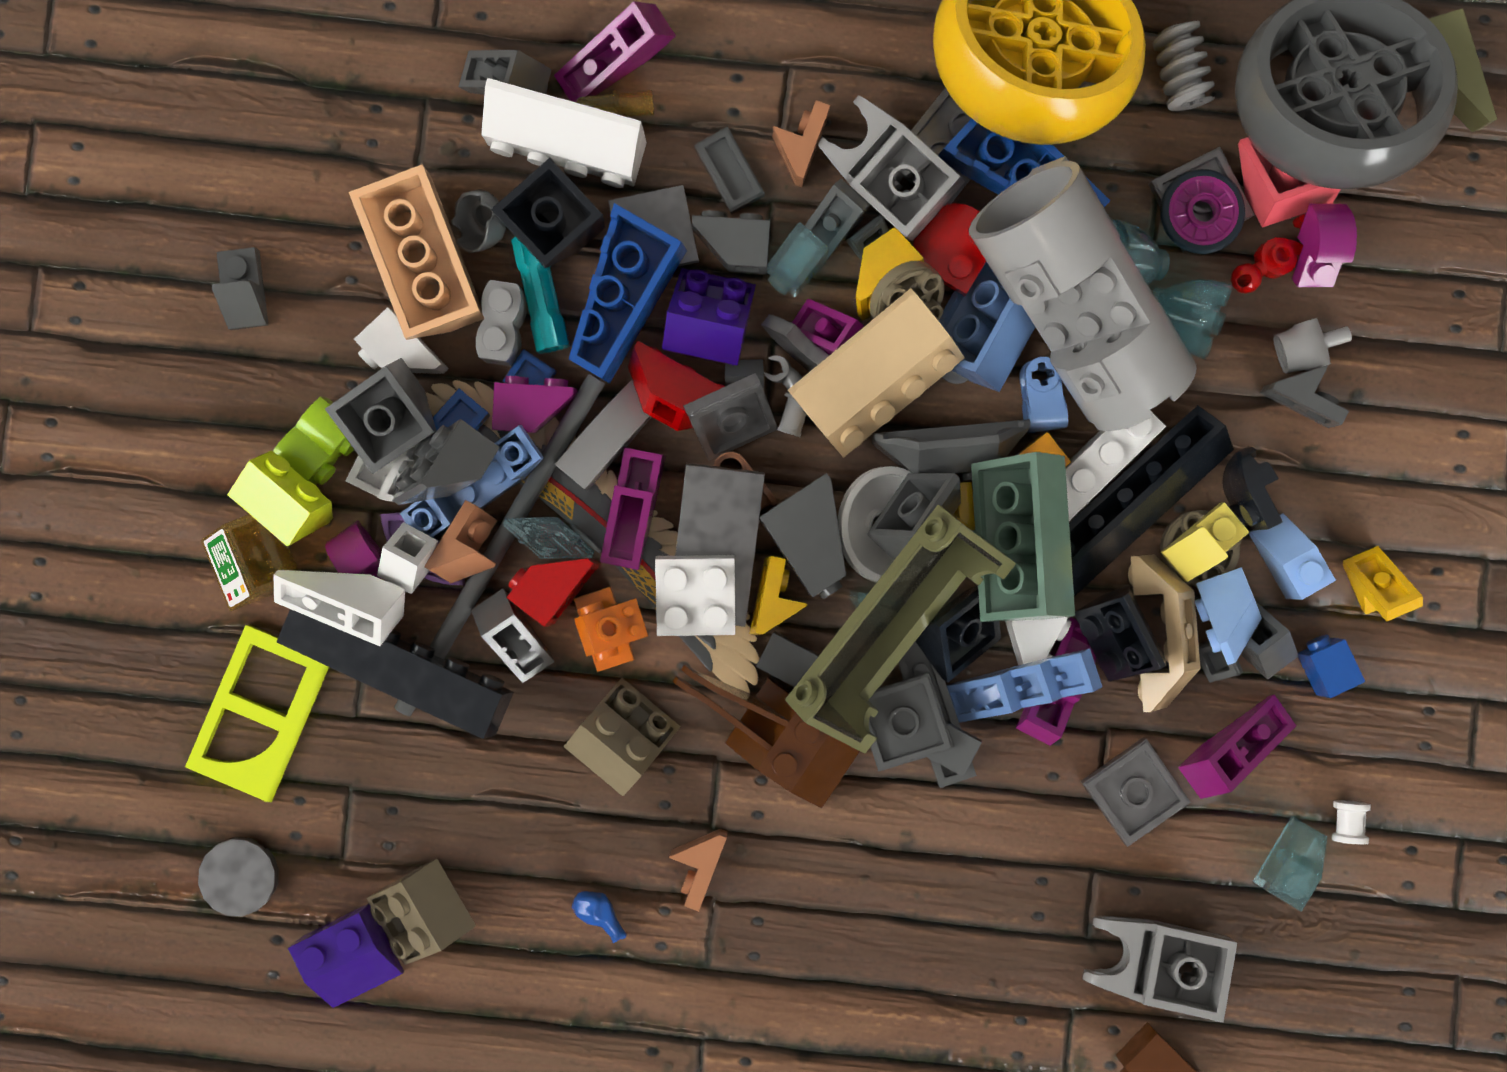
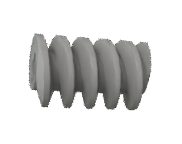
M1199 21L1184 22L1170 26L1158 33V37L1152 43L1154 50L1161 52L1158 54L1156 61L1159 66L1164 67L1159 73L1161 80L1168 82L1163 87L1164 94L1173 96L1166 103L1171 111L1193 109L1215 99L1212 96H1205V92L1215 86L1214 81H1202L1201 79L1211 72V67L1198 66V62L1206 58L1208 54L1206 51L1194 50L1196 46L1204 42L1203 36H1191V32L1201 26Z

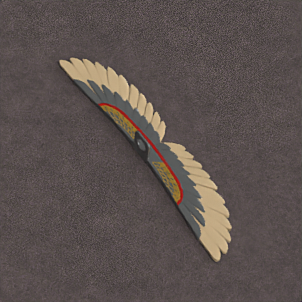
M458 380L453 381L455 389L444 383L433 384L431 388L437 396L426 393L431 413L434 416L460 388L490 415L477 430L493 443L509 433V431L492 430L494 391L479 381L475 382V388ZM556 417L537 433H527L541 454L559 425ZM574 436V438H573V440L571 441L569 447H570L571 444L576 440V436ZM556 467L539 499L572 525L571 528L595 551L600 554L602 553L614 486H617L618 483L613 470H609L607 474V470H605L589 491H587ZM527 476L525 479H523L521 482H519V483H520L521 485H524V483H525V481L527 480L528 476ZM654 510L639 570L614 565L643 594L655 610L656 556H675L678 537L677 531H669V529L674 527L671 522L664 518L654 517L658 514L656 510ZM747 612V618H746V620H749V619H750V615H749L748 612ZM746 624L745 627L735 626V635L679 636L708 671H712L722 682L747 693H750L746 680L752 685L758 684V672L751 662L757 664L760 658L757 650L749 642H756L757 637L756 635L749 634V625Z

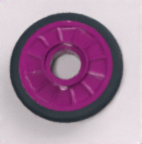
M1197 169L1180 175L1167 187L1161 201L1160 218L1166 234L1180 248L1198 254L1213 253L1227 247L1240 233L1245 220V203L1239 188L1230 178L1214 170ZM1202 201L1210 205L1213 212L1210 221L1204 222L1196 219L1193 214V206L1196 202Z

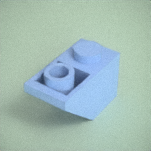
M1242 567L1196 583L1201 598L1195 600V605L1202 622L1210 620L1213 627L1206 630L1207 637L1214 653L1222 651L1227 665L1236 663L1262 619Z

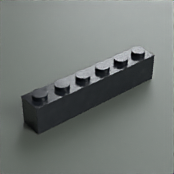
M1197 405L1069 523L1074 597L1234 450L1225 424Z
M289 610L277 643L482 739L497 734L514 694L513 691L503 687L505 682L502 679L483 673L482 676L468 671L470 665L461 660L448 657L446 661L434 655L435 649L426 644L414 641L411 645L401 640V633L394 629L382 645L378 646L297 611Z

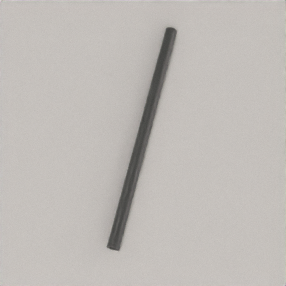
M587 375L542 452L544 458L528 476L483 553L485 557L496 563V566L469 577L431 642L430 647L435 649V656L445 659L472 613L471 610L476 606L517 536L519 529L508 519H526L555 471L557 467L555 463L566 452L604 387L605 383L592 375ZM399 699L394 706L398 712L406 716H411L416 708Z

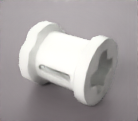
M1334 800L1333 807L1337 809L1336 832L1332 834V840L1348 844H1369V837L1365 835L1366 812L1370 811L1371 804Z

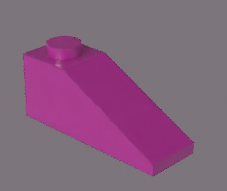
M633 1L554 74V77L570 101L584 104L649 61L676 35L656 4Z
M1275 694L1270 695L1200 745L1178 768L1200 799L1230 793L1297 725Z

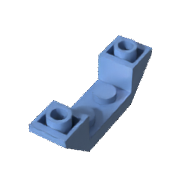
M518 425L495 442L500 448L480 480L451 496L414 502L399 514L406 524L435 539L447 531L465 500L481 509L485 508L525 479L544 457L523 426Z

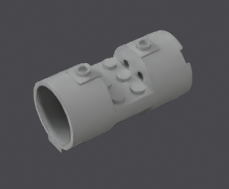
M1064 156L1032 169L1028 176L1005 189L977 214L970 225L969 235L1011 301L1023 306L1051 351V364L1086 419L1093 423L1097 430L1115 431L1137 425L1153 417L1150 411L1152 408L1162 403L1168 397L1175 402L1187 390L1196 375V363L1158 298L1153 295L1120 239L1119 232L1078 163L1068 161L1067 157Z

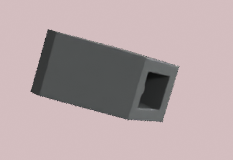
M712 210L702 211L701 216L692 215L693 232L728 272L767 274L769 220H763L762 215L754 213L740 214V218H726L724 213Z

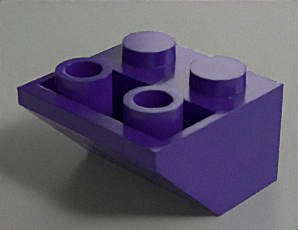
M681 268L667 310L662 349L738 366L756 284L744 282L738 278H725L707 274L701 270Z

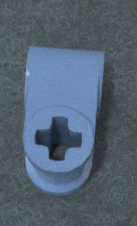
M1038 357L1028 361L1019 372L1023 420L1030 419L1031 424L1027 433L1067 428L1068 409L1063 395L1062 381L1051 364L1050 358ZM1038 367L1040 371H1046L1047 378L1042 380L1041 383L1039 379L1032 378V372L1038 370Z

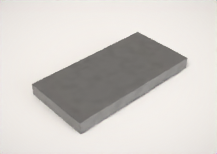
M686 463L675 556L734 555L735 626L745 627L765 473Z

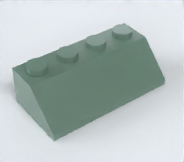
M1032 452L972 463L975 531L1016 563L1004 580L996 574L981 576L984 580L978 585L980 622L1038 620L1075 616L1065 456Z

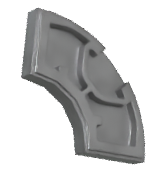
M769 314L761 324L768 334L809 372L829 356L811 342L791 322Z

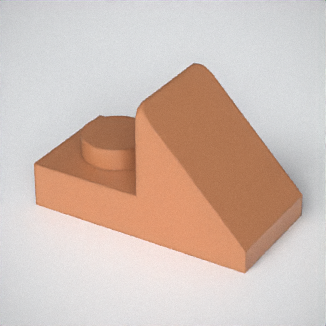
M817 100L812 112L805 110L802 115L797 132L803 134V136L775 126L773 127L772 137L794 184L799 187H803L818 147L817 143L822 136L829 117L830 105Z
M465 500L424 567L449 583L457 582L495 567L496 563L478 551L488 538L497 520L478 506Z
M718 829L671 850L669 858L697 869L696 872L688 870L681 888V892L687 894L685 907L699 912L727 839V831Z

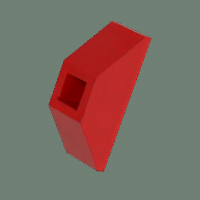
M637 341L634 345L628 369L643 412L676 431L692 429L693 426L684 405L725 386L716 384L698 374L693 368L682 365L665 356L655 347L647 346L640 341Z

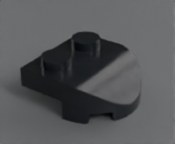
M1250 446L1236 452L1227 463L1223 473V490L1230 504L1229 508L1248 531L1267 530L1283 522L1265 488L1266 485L1279 478L1268 462L1257 463L1254 459L1256 457V449Z

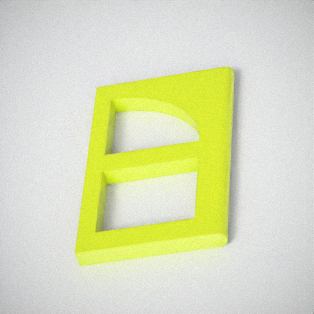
M248 624L244 627L185 767L265 802H272L329 667L277 643L278 636ZM253 645L307 667L287 715L233 693ZM225 709L279 731L274 742L261 754L251 759L221 761L206 756Z

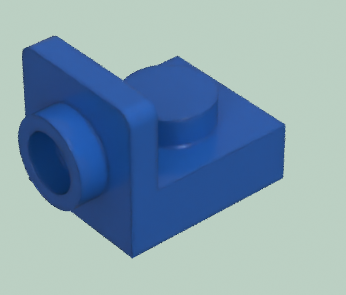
M458 388L433 416L436 431L442 425L449 427L460 419L475 430H478L490 415Z

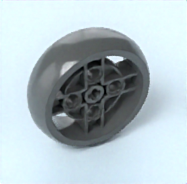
M1292 0L1271 14L1252 35L1242 52L1235 81V98L1242 127L1260 154L1285 174L1302 182L1330 189H1360L1376 186L1393 180L1416 167L1437 147L1446 134L1455 111L1458 93L1455 61L1443 35L1425 15L1402 0ZM1289 49L1294 59L1287 69L1285 82L1275 85L1271 74L1270 61ZM1412 92L1417 109V124L1404 130L1397 117L1403 108L1406 93Z

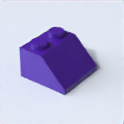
M369 903L302 936L288 947L304 983L332 1008L404 972L397 956L391 949L390 942L382 925H379L374 920Z

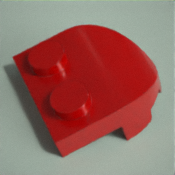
M952 203L944 205L913 240V247L924 258V262L931 265L940 274L944 285L966 297L986 263L985 258L969 235L970 225L980 211L966 204Z

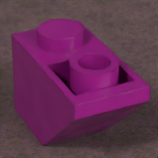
M505 376V383L494 382L492 430L510 432L518 425H522L527 433H537L573 401L577 394V389L568 387V380L545 378L544 385H529L528 377Z

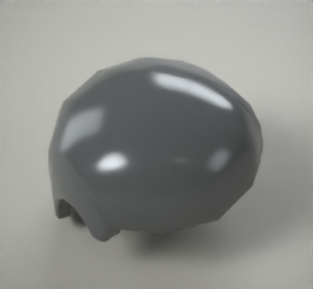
M482 189L465 192L455 203V217L451 220V224L456 226L461 233V237L456 241V244L468 253L480 252L494 247L504 237L507 227L491 211L499 201L490 192Z

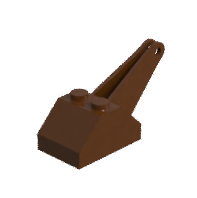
M684 664L681 670L689 677L713 692L747 708L739 720L689 682L678 676L673 680L681 689L701 700L735 725L725 740V744L755 769L789 792L822 808L860 751L806 724L785 701L790 691L769 677L756 696L702 674ZM818 711L813 717L839 731L821 712Z

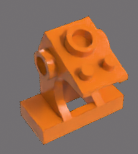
M612 587L574 598L579 615L578 618L574 619L586 657L592 655L597 672L635 660L630 642L649 636L637 598L617 604Z

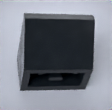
M1129 586L1103 594L1075 611V617L1080 625V629L1094 652L1099 667L1104 672L1108 682L1159 670L1166 666L1165 656Z

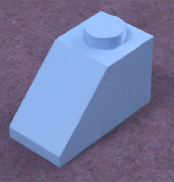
M1282 513L1279 514L1283 521L1282 523L1267 530L1249 531L1248 534L1286 599L1303 600L1333 583L1336 579L1317 546Z

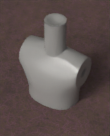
M1315 318L1295 324L1292 328L1274 335L1273 340L1280 366L1286 374L1302 370L1310 371L1330 365L1328 348L1350 342L1352 335L1347 326L1323 333L1318 319Z

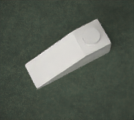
M277 570L274 574L275 603L378 646L382 645L404 616L405 589L370 574Z

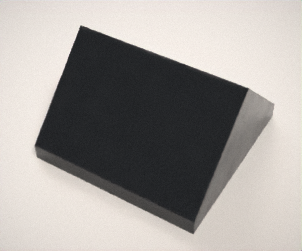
M977 585L964 591L942 608L915 642L941 678L949 682L1001 639L999 621L980 622L979 590Z

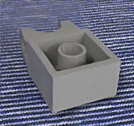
M858 95L853 103L860 109L861 114L867 121L868 131L865 140L853 149L840 148L827 141L824 137L817 144L849 185L906 238L913 241L961 188L965 181L903 123H900ZM906 176L912 179L916 176L914 188L911 191L905 190L903 193L900 192L904 187L900 184L902 178Z
M1094 916L1092 925L1120 938L1123 944V956L1119 963L1112 968L1084 969L1083 980L1138 1001L1143 1005L1224 1023L1237 942L1224 935L1151 919ZM1187 962L1192 966V971L1184 972L1183 978H1181L1179 968Z

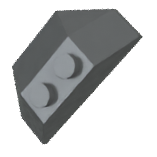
M1030 419L881 432L874 433L871 438L872 444L900 468L909 470L911 473H955L956 475L962 474V481H972V463L1005 458L1029 430L1031 424Z

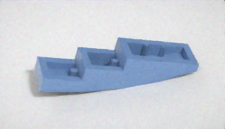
M1090 649L1010 667L947 685L959 723L1009 714L1021 708L1052 703L1063 697L1090 693L1103 687Z

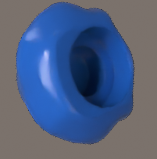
M583 891L574 897L572 909L580 920L588 925L603 928L610 936L612 943L626 938V932L621 927L616 918L614 908L604 893Z

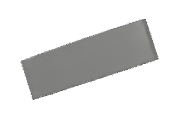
M633 380L607 404L555 463L560 470L587 491H589L608 466L617 460L624 451V447L626 448L651 419V416L643 412Z

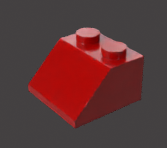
M587 558L532 565L526 569L522 567L510 580L508 587L512 591L506 598L542 626L553 625L601 563L596 559Z

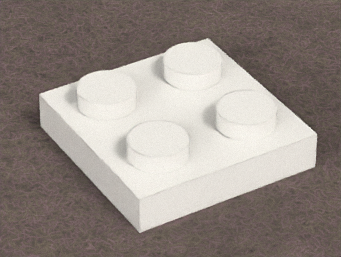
M734 555L656 556L657 636L735 635Z

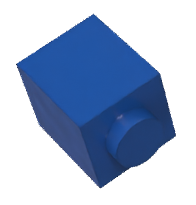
M1322 635L1306 643L1308 648L1298 653L1301 665L1317 696L1332 698L1365 682L1346 639L1330 638L1329 635Z

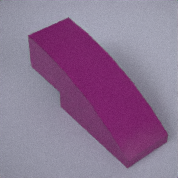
M624 447L617 486H614L600 558L601 563L639 570L655 510L666 456Z
M1070 617L1068 620L1071 621V625L1062 641H1056L1050 654L1055 657L1090 649L1095 662L1096 656L1083 635L1078 621ZM1082 694L1063 697L1052 703L1025 707L1016 729L1051 746L1062 737L1073 706L1081 699Z

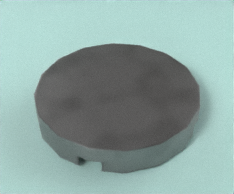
M235 837L217 844L205 855L199 868L198 885L203 899L213 910L226 916H245L258 911L270 900L278 886L279 868L274 855L268 848L265 849L254 839Z

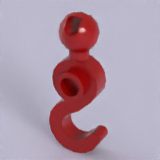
M1306 214L1296 217L1293 220V226L1301 229ZM1277 237L1264 242L1256 250L1254 264L1243 263L1233 270L1230 279L1233 288L1240 293H1252L1261 285L1263 276L1277 279L1290 273L1298 262L1303 245L1294 240Z

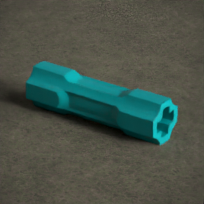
M516 237L512 238L517 268L521 274L531 317L530 325L536 352L538 354L551 353L570 347L564 318L560 313L550 266L544 268Z

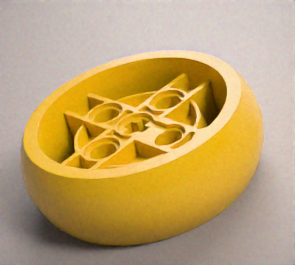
M942 0L936 14L933 32L934 56L940 78L956 104L981 126L998 135L1019 142L1038 145L1062 144L1079 140L1097 132L1114 120L1130 102L1139 85L1145 64V34L1140 16L1132 0ZM1084 81L1096 83L1092 86L1078 88Z

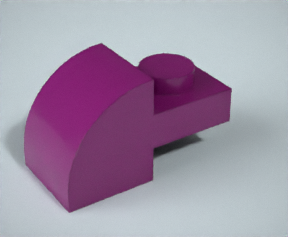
M1309 204L1297 237L1303 245L1292 276V280L1297 287H1334L1342 263L1353 262L1357 245V228L1354 215L1347 204Z
M358 520L326 542L327 554L338 573L370 574L380 578L377 576L381 549Z

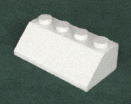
M487 78L481 135L487 145L491 146L490 150L506 157H512L513 153L527 156V161L541 166L550 158L556 165L565 167L564 171L573 176L586 178L588 173L602 177L601 181L612 187L623 188L624 184L635 186L647 143L641 121Z

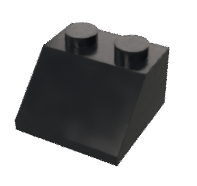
M550 158L491 209L496 217L544 268L578 253L605 229L603 214Z

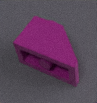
M811 299L806 300L792 321L811 342L828 355H831L864 327L857 319Z

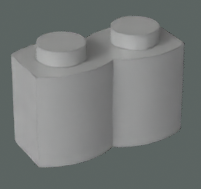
M490 280L482 295L481 306L485 319L481 322L477 331L476 351L478 357L488 364L512 367L522 349L519 329L523 325L527 314L525 292L516 283Z

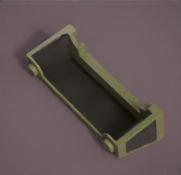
M937 505L786 697L785 701L806 724L865 754L877 739L869 730L870 716L875 717L879 712L869 701L875 691L966 577L977 585H980L984 580L981 576L986 574H996L1004 580L1016 563L967 523L945 508Z

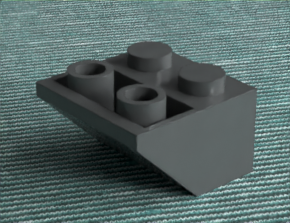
M462 419L449 427L442 425L433 437L429 435L418 445L414 454L419 458L412 468L408 466L398 477L395 486L399 490L392 501L401 505L451 496L480 480L500 447Z

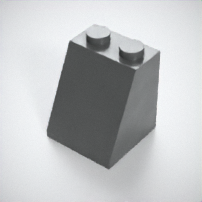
M826 473L760 516L759 519L811 597L819 594L821 599L827 598L843 586L839 580L846 576L832 482Z

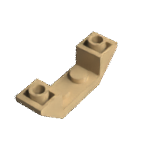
M1155 554L1131 556V565L1128 571L1129 582L1133 586L1134 595L1163 594L1164 599L1161 604V618L1166 624L1167 640L1164 644V656L1169 663V669H1159L1140 674L1141 680L1138 684V696L1143 702V712H1153L1167 708L1201 669L1194 590Z

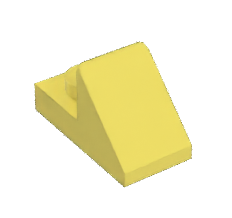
M1222 502L1162 550L1161 553L1185 582H1189L1228 558L1226 552L1245 537L1249 531L1227 504Z

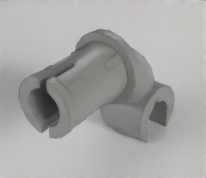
M778 355L768 358L771 361L780 362L783 373L778 375L764 372L769 380L775 383H782L788 391V389L802 379L800 373L791 367L787 359ZM785 392L784 396L788 397L777 430L801 437L806 412L789 392Z

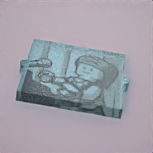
M558 517L505 518L503 526L519 539V543L526 545L540 559L593 557L594 551L580 538L578 533L573 532Z

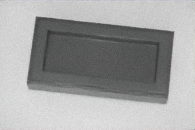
M728 126L694 145L698 156L731 215L765 196V192Z

